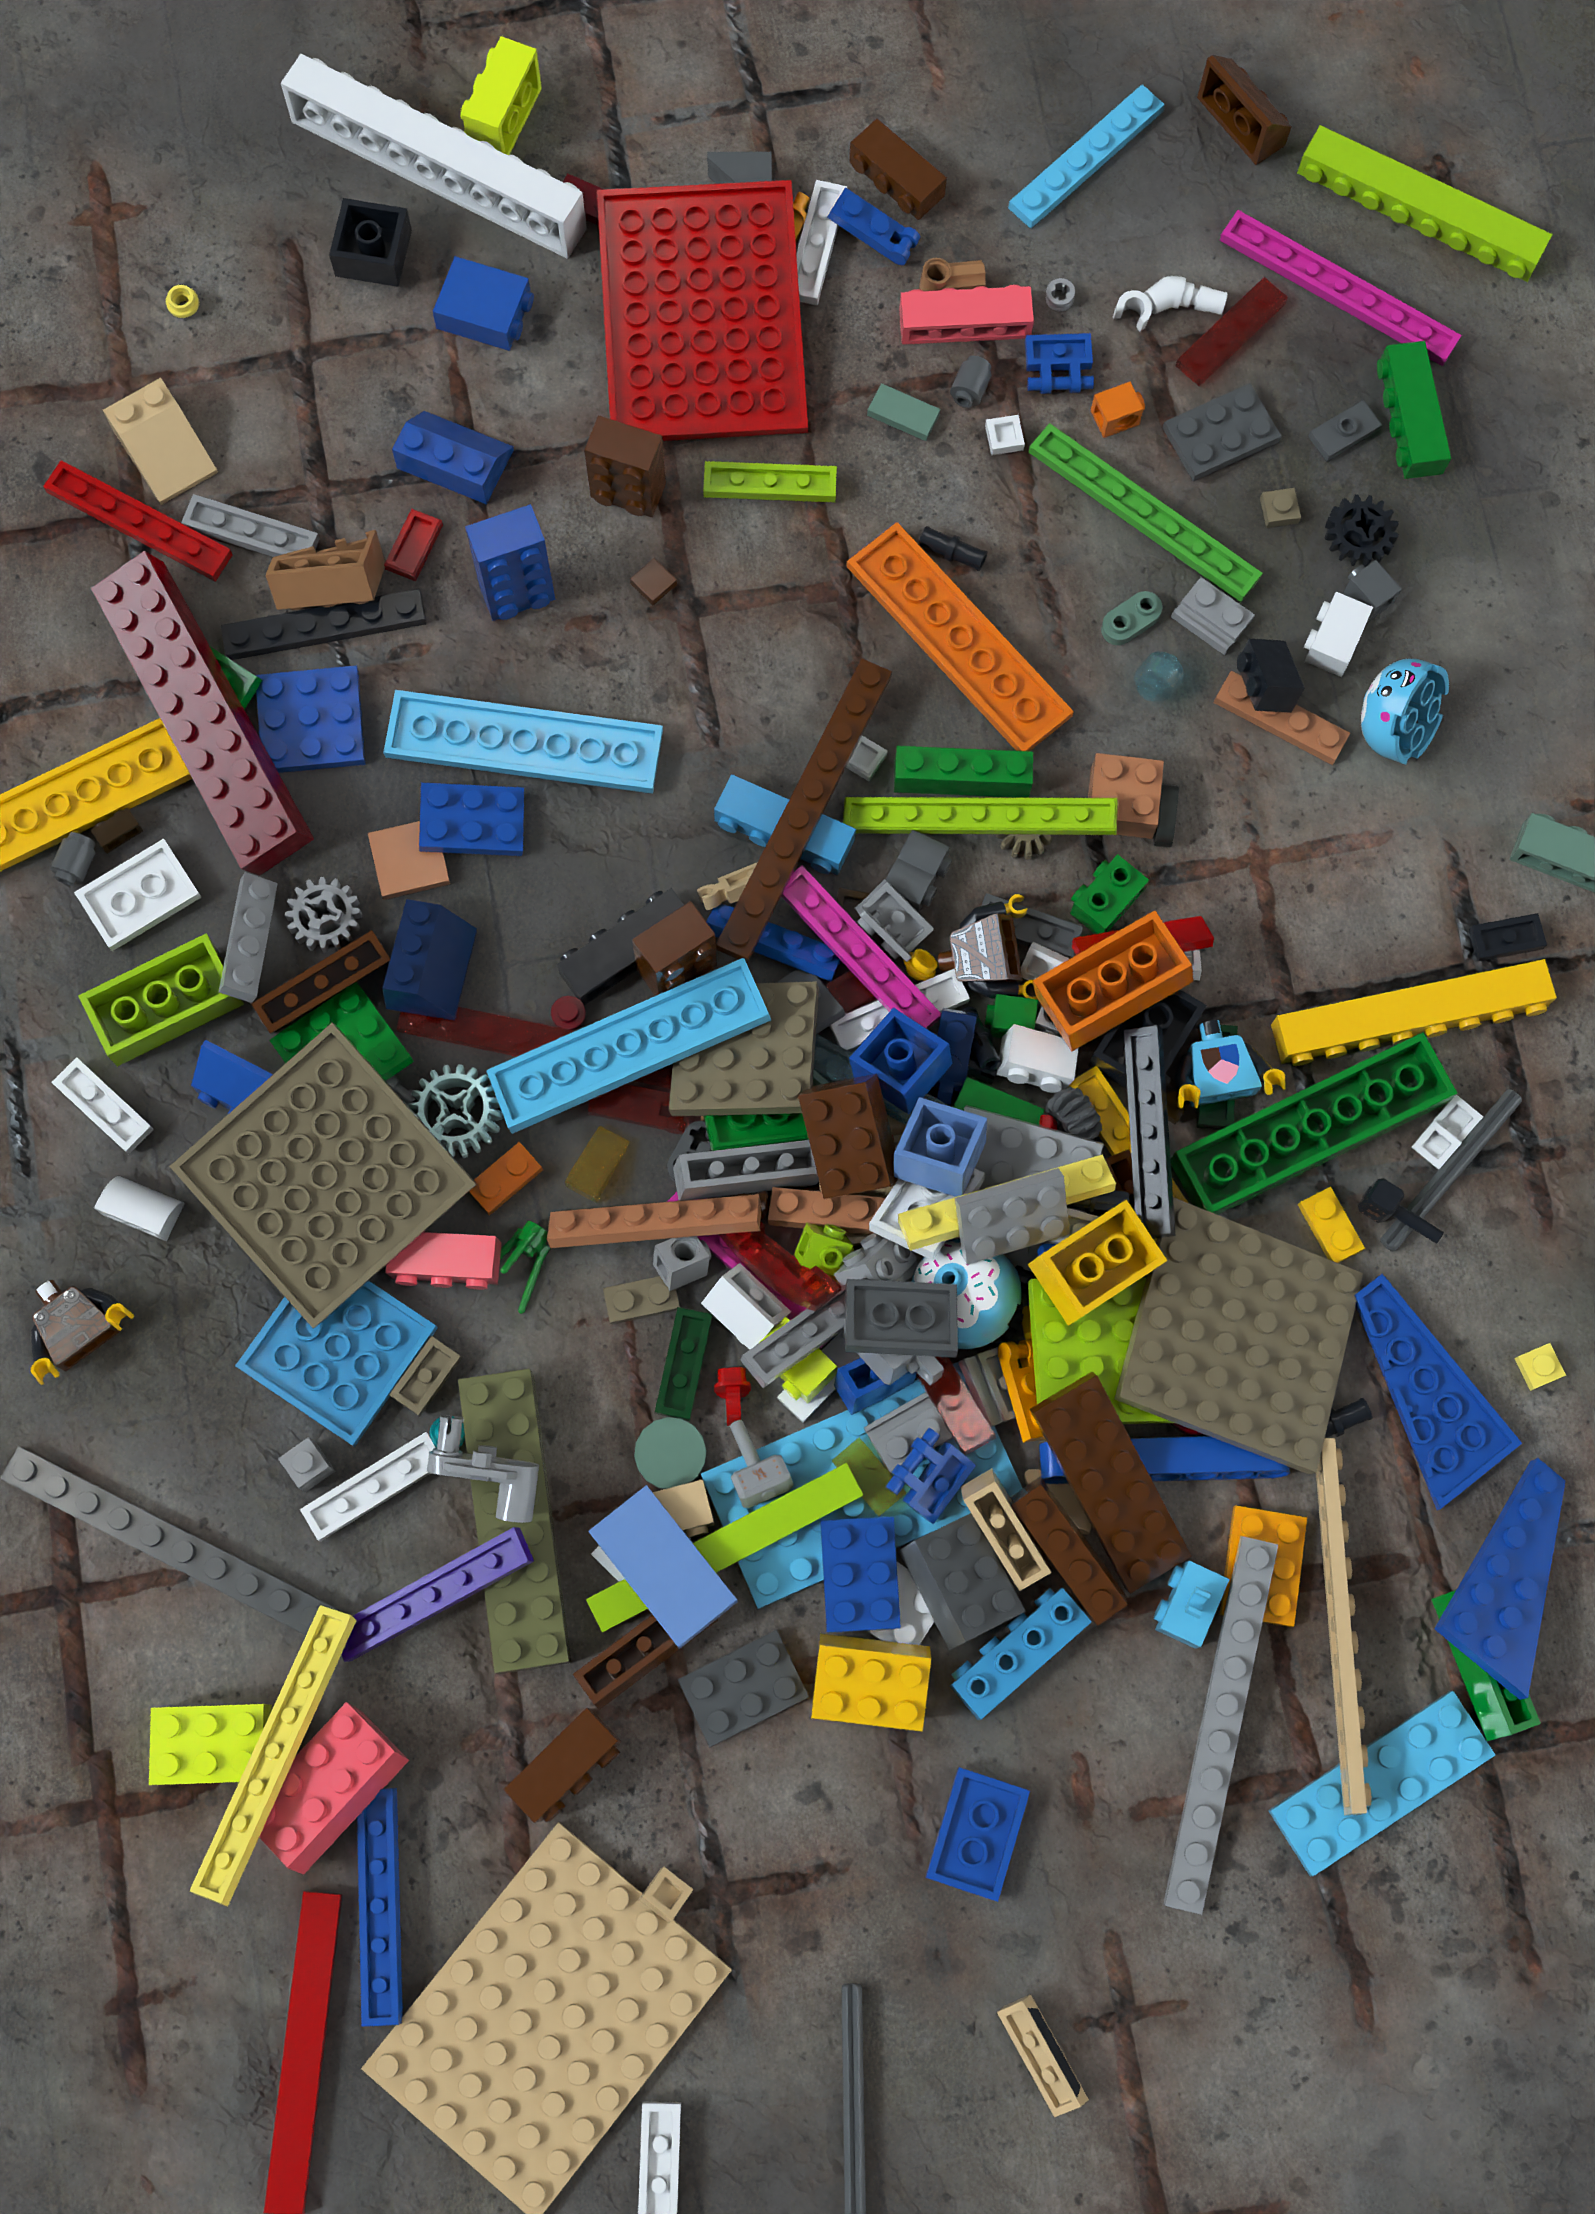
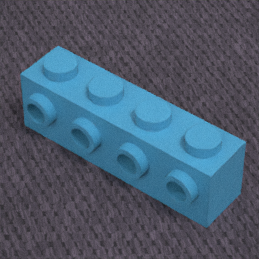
M1063 1587L1055 1593L1049 1588L1034 1601L1038 1608L1028 1617L1024 1612L1019 1614L1007 1625V1628L1011 1631L1001 1641L994 1636L979 1650L983 1656L976 1663L971 1665L967 1660L951 1674L955 1681L949 1685L950 1688L977 1720L984 1718L1092 1622Z

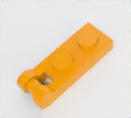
M1032 1339L1021 1340L1019 1344L1015 1342L1001 1343L998 1347V1357L1022 1441L1025 1443L1044 1440L1045 1437L1030 1411V1408L1037 1405ZM1018 1359H1020L1022 1368H1019Z

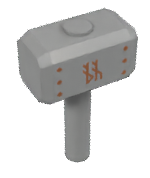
M737 1420L731 1423L730 1429L747 1464V1467L734 1472L731 1476L742 1506L751 1508L789 1491L793 1487V1482L782 1456L773 1455L760 1460L744 1422Z

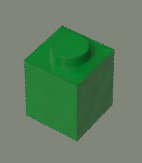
M996 994L994 1004H987L985 1025H991L990 1032L993 1037L1002 1038L1013 1024L1034 1030L1038 1000Z

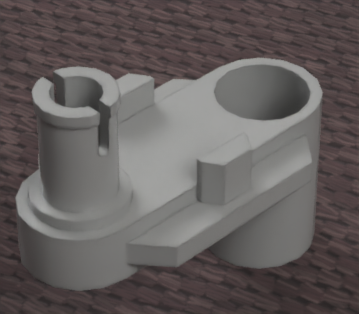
M440 1415L437 1448L429 1451L427 1472L444 1476L499 1482L496 1518L510 1522H531L533 1520L539 1465L527 1461L496 1457L497 1448L493 1446L479 1445L478 1452L473 1451V1454L462 1453L459 1450L464 1418Z

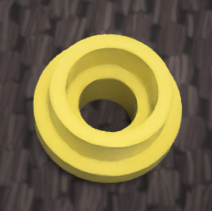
M177 285L169 290L166 297V306L173 316L186 318L192 316L198 310L199 298L196 292L188 286ZM182 301H187L186 304L179 305Z

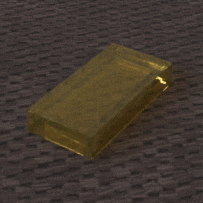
M860 1437L831 1461L836 1468L845 1463L848 1464L864 1495L861 1498L878 1517L906 1494L903 1488L898 1495H895L885 1487L893 1476Z

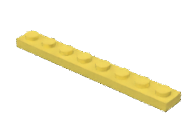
M319 1606L191 1886L190 1892L228 1907L357 1621L352 1615Z

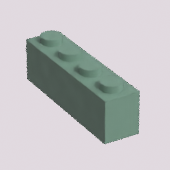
M1531 813L1521 826L1509 860L1595 893V837L1589 835L1586 830L1580 827H1568L1555 822V819L1549 815Z

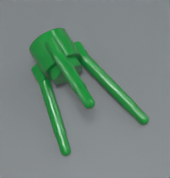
M529 1220L522 1229L518 1228L512 1238L501 1248L500 1257L501 1260L515 1246L516 1249L501 1268V1273L506 1274L521 1254L530 1258L535 1253L537 1254L518 1308L520 1314H523L526 1310L543 1261L551 1250L546 1244L548 1242V1232Z

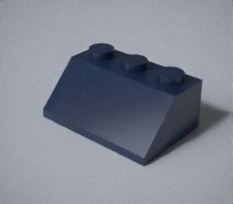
M406 899L382 988L386 1009L455 1020L477 928L442 905Z

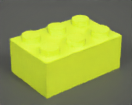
M501 36L496 47H492L488 52L486 67L483 73H479L475 79L474 92L470 100H465L461 108L460 117L463 119L464 132L478 141L490 143L496 150L506 155H510L542 89L537 50L535 48Z
M248 1704L151 1708L149 1785L239 1782L270 1716L272 1705Z

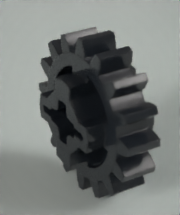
M1358 494L1354 496L1351 503L1346 498L1342 499L1339 507H1333L1329 515L1330 517H1328L1325 528L1329 529L1325 535V540L1333 541L1329 550L1331 552L1339 550L1341 552L1339 556L1340 561L1346 557L1351 558V566H1355L1358 560H1362L1363 565L1367 567L1372 558L1380 563L1384 554H1390L1394 547L1393 544H1395L1399 535L1395 532L1399 525L1398 521H1390L1394 511L1392 509L1384 511L1382 509L1385 503L1383 500L1378 502L1377 505L1373 504L1371 495L1367 497L1366 501H1361ZM1350 515V520H1345V523L1341 524V521ZM1379 537H1382V540L1373 546L1372 543L1377 541Z

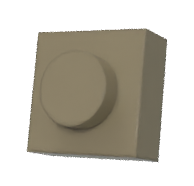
M1295 488L1262 492L1260 501L1266 528L1299 524L1301 515Z

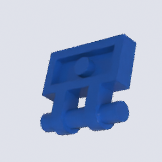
M1091 333L1026 335L1027 371H1040V377H1029L1027 379L1028 391H1040L1041 394H1051L1052 390H1069L1070 393H1080L1081 389H1093V376H1081L1080 371L1092 369ZM1051 370H1069V376L1052 377Z
M928 1428L921 1439L917 1437L912 1443L911 1447L913 1450L902 1465L897 1464L891 1472L893 1477L885 1487L895 1495H898L905 1484L911 1489L902 1501L928 1522L934 1524L976 1467V1464L946 1441L937 1452L932 1447L940 1435L931 1428ZM926 1458L930 1463L920 1477L917 1478L913 1473L923 1459Z

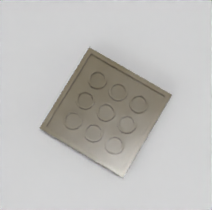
M817 981L756 983L771 1021L673 1063L669 1101L671 1116L802 1113L798 1095L813 1086L819 996Z

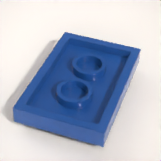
M421 783L420 852L522 856L524 788Z
M894 1516L821 1520L826 1632L900 1629Z
M958 1767L925 1877L998 1902L1030 1790Z

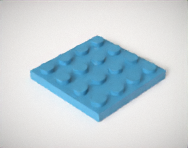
M370 1281L365 1283L316 1328H312L284 1297L235 1367L355 1447L389 1399L391 1391L438 1327Z

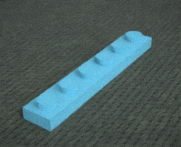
M1139 86L1009 201L1008 209L1030 229L1033 228L1163 112L1165 104L1145 86Z

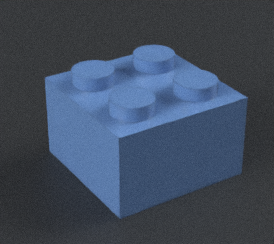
M919 1097L894 1152V1177L955 1197L964 1195L986 1143L987 1118Z

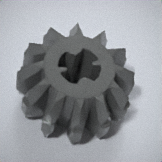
M1069 1087L1066 1090L1062 1089L1054 1094V1097L1048 1100V1104L1045 1106L1047 1114L1054 1117L1058 1122V1131L1094 1140L1102 1130L1100 1116L1097 1114L1095 1106L1091 1104L1089 1097L1084 1096L1078 1088Z

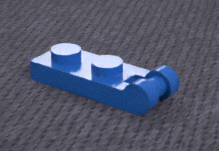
M846 187L827 216L828 219L898 265L906 264L910 257V249L915 248L920 240V234L915 229L902 226ZM890 238H894L899 242V244L892 243L891 241H889Z

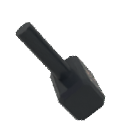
M1385 1178L1377 1179L1367 1188L1358 1204L1359 1212L1377 1223L1385 1222L1390 1216H1393L1435 1244L1439 1242L1444 1234L1442 1230L1400 1205L1404 1198L1402 1189Z

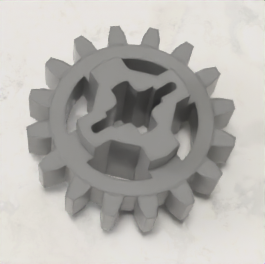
M320 877L319 885L315 886L309 879L306 881L308 889L305 891L298 887L294 889L298 895L297 900H287V903L293 909L285 912L286 919L291 921L287 927L291 934L297 933L295 939L299 944L307 941V947L310 951H313L317 945H320L323 953H327L331 944H334L335 948L340 950V941L342 939L348 942L353 940L349 933L350 930H360L359 924L354 920L362 918L361 910L355 908L360 904L357 896H351L352 890L348 885L340 889L341 884L336 878L330 885H327L325 878ZM339 899L345 904L346 914L338 909ZM327 910H328L329 913H330L329 916H328V915H324ZM318 914L323 915L321 919L318 918ZM302 916L310 920L308 923L309 930L305 929L302 925Z

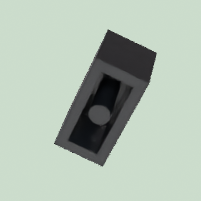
M1248 639L1243 651L1238 655L1237 670L1241 673L1247 695L1250 696L1255 711L1292 713L1305 688L1286 641Z

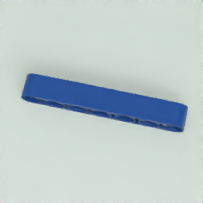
M1213 1437L1131 1439L1153 1482L1267 1479L1284 1477L1290 1474V1468L1286 1465ZM1041 1443L1039 1445L1041 1477L1047 1484H1069L1048 1443Z

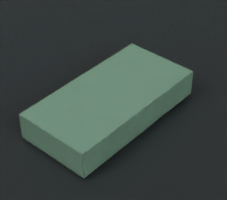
M881 383L867 410V416L927 441L941 409Z

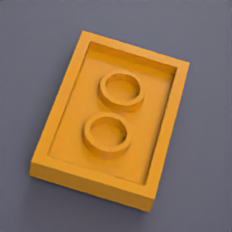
M1233 1506L1224 1577L1230 1580L1221 1599L1219 1615L1224 1616L1240 1536L1278 1544L1262 1623L1294 1627L1307 1517Z

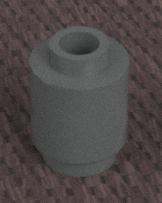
M969 356L967 361L962 362L950 389L951 396L959 406L970 408L980 404L992 377L990 372L992 367L986 359L979 356Z
M70 832L68 838H63L51 864L50 870L55 873L54 879L69 886H73L75 882L83 883L96 854L93 850L96 843L82 834Z

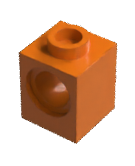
M1130 381L1094 394L1090 411L1103 438L1138 426L1142 413L1145 410V403L1139 391L1135 392Z

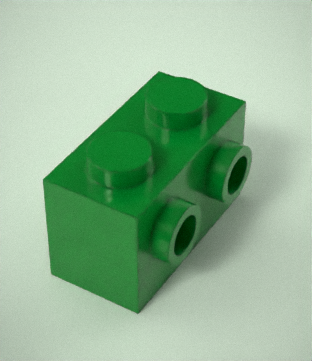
M1118 854L1110 863L1105 859L1093 873L1096 879L1088 887L1083 884L1071 898V901L1074 903L1070 914L1094 934L1109 932L1145 891L1149 882L1147 877Z

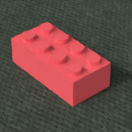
M346 1702L295 1756L259 1838L287 1868L304 1875L373 1801L379 1791L384 1789L409 1762V1759L361 1710Z

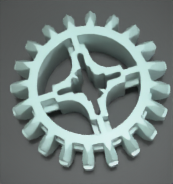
M458 1064L456 1067V1073H452L448 1065L443 1066L444 1075L438 1076L435 1070H431L430 1075L433 1081L429 1083L426 1079H420L419 1084L424 1089L423 1092L413 1090L411 1093L419 1102L409 1103L408 1107L416 1113L415 1115L453 1157L455 1156L456 1149H459L463 1158L468 1157L467 1148L471 1146L476 1153H480L481 1147L478 1142L483 1140L486 1144H491L492 1139L487 1132L498 1133L500 1130L499 1125L493 1121L503 1119V1113L496 1110L500 1105L497 1098L494 1097L492 1085L487 1086L490 1081L489 1077L485 1074L477 1079L478 1071L474 1067L465 1075L464 1066ZM452 1087L468 1088L467 1091L463 1089L456 1095H448L444 1092V1090ZM478 1096L483 1099L484 1104L483 1114L479 1123L475 1122L470 1115V1110L475 1105L474 1100ZM434 1099L441 1108V1112L436 1118L437 1123L431 1128L428 1122V1110ZM447 1105L457 1110L461 1108L465 1119L454 1113L451 1115ZM457 1127L468 1131V1133L460 1136L442 1135L444 1132L448 1134Z

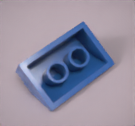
M426 411L421 412L405 423L392 448L397 469L486 505L514 451V446Z
M205 1040L201 1046L191 1086L199 1094L197 1097L199 1101L214 1109L219 1104L229 1109V1114L273 1074Z

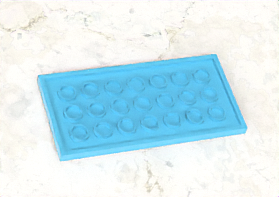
M958 1362L945 1367L942 1377L931 1386L923 1378H920L897 1393L853 1415L846 1410L756 1449L760 1460L773 1455L782 1456L790 1473L793 1487L789 1491L751 1508L742 1506L731 1480L734 1472L747 1467L743 1455L701 1473L703 1482L723 1527L845 1463L850 1467L864 1495L738 1561L757 1609L824 1581L821 1520L894 1516L895 1546L899 1548L971 1513L963 1501L960 1487L934 1524L924 1519L902 1501L911 1489L905 1484L898 1495H895L885 1487L893 1477V1474H889L870 1438L864 1431L865 1426L926 1391L953 1436L948 1443L952 1444L976 1464V1467L962 1485L993 1469L1010 1498L1023 1489L995 1426L985 1429ZM942 1445L935 1448V1450L938 1452ZM924 1458L913 1475L919 1478L930 1461Z

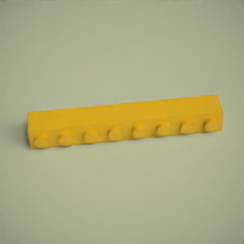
M1543 959L1277 1015L1271 1027L1281 1064L1292 1062L1293 1066H1300L1314 1060L1313 1057L1326 1055L1327 1059H1333L1347 1054V1050L1359 1048L1360 1052H1366L1379 1048L1381 1046L1380 1043L1392 1040L1393 1044L1397 1045L1422 1032L1426 1033L1428 1038L1443 1035L1448 1032L1447 1029L1458 1026L1461 1031L1470 1030L1480 1026V1022L1491 1019L1494 1024L1503 1023L1513 1019L1515 1014L1526 1012L1528 1017L1536 1016L1546 1012L1547 1007L1557 997L1546 961Z

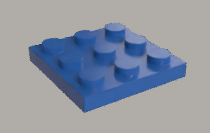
M357 665L256 675L262 679L261 684L256 690L259 738L278 773L365 765L359 670Z

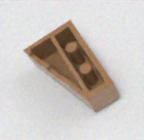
M376 530L366 532V539L346 543L345 538L335 540L336 547L316 552L314 546L273 557L266 572V578L277 610H300L311 606L332 607L336 604L352 602L363 604L374 600L385 569V559Z

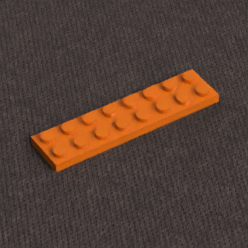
M898 522L847 561L846 567L1016 751H1031L1073 716L1074 711Z

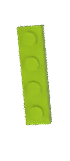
M705 461L703 493L706 498L835 502L837 466Z

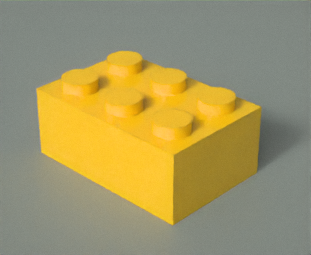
M1126 1199L1038 1256L1028 1266L1069 1326L1168 1260Z
M820 1633L811 1718L923 1732L931 1666L930 1646Z

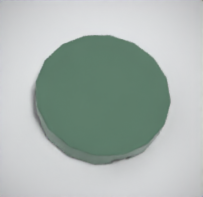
M666 1417L653 1421L643 1429L636 1441L634 1457L638 1471L648 1483L659 1489H668L695 1481L705 1466L707 1451L703 1436L694 1425L680 1418Z

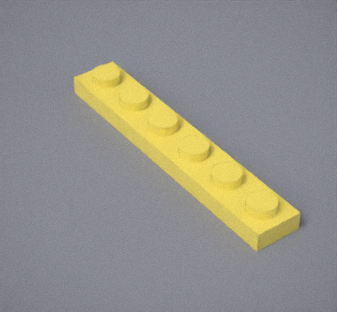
M1103 1154L1057 1167L1064 1175L1067 1205L1115 1191L1116 1182ZM957 1197L898 1214V1223L910 1251L960 1236L955 1198Z

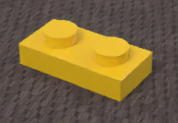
M1331 1187L1298 1203L1303 1216L1327 1259L1340 1263L1365 1249Z

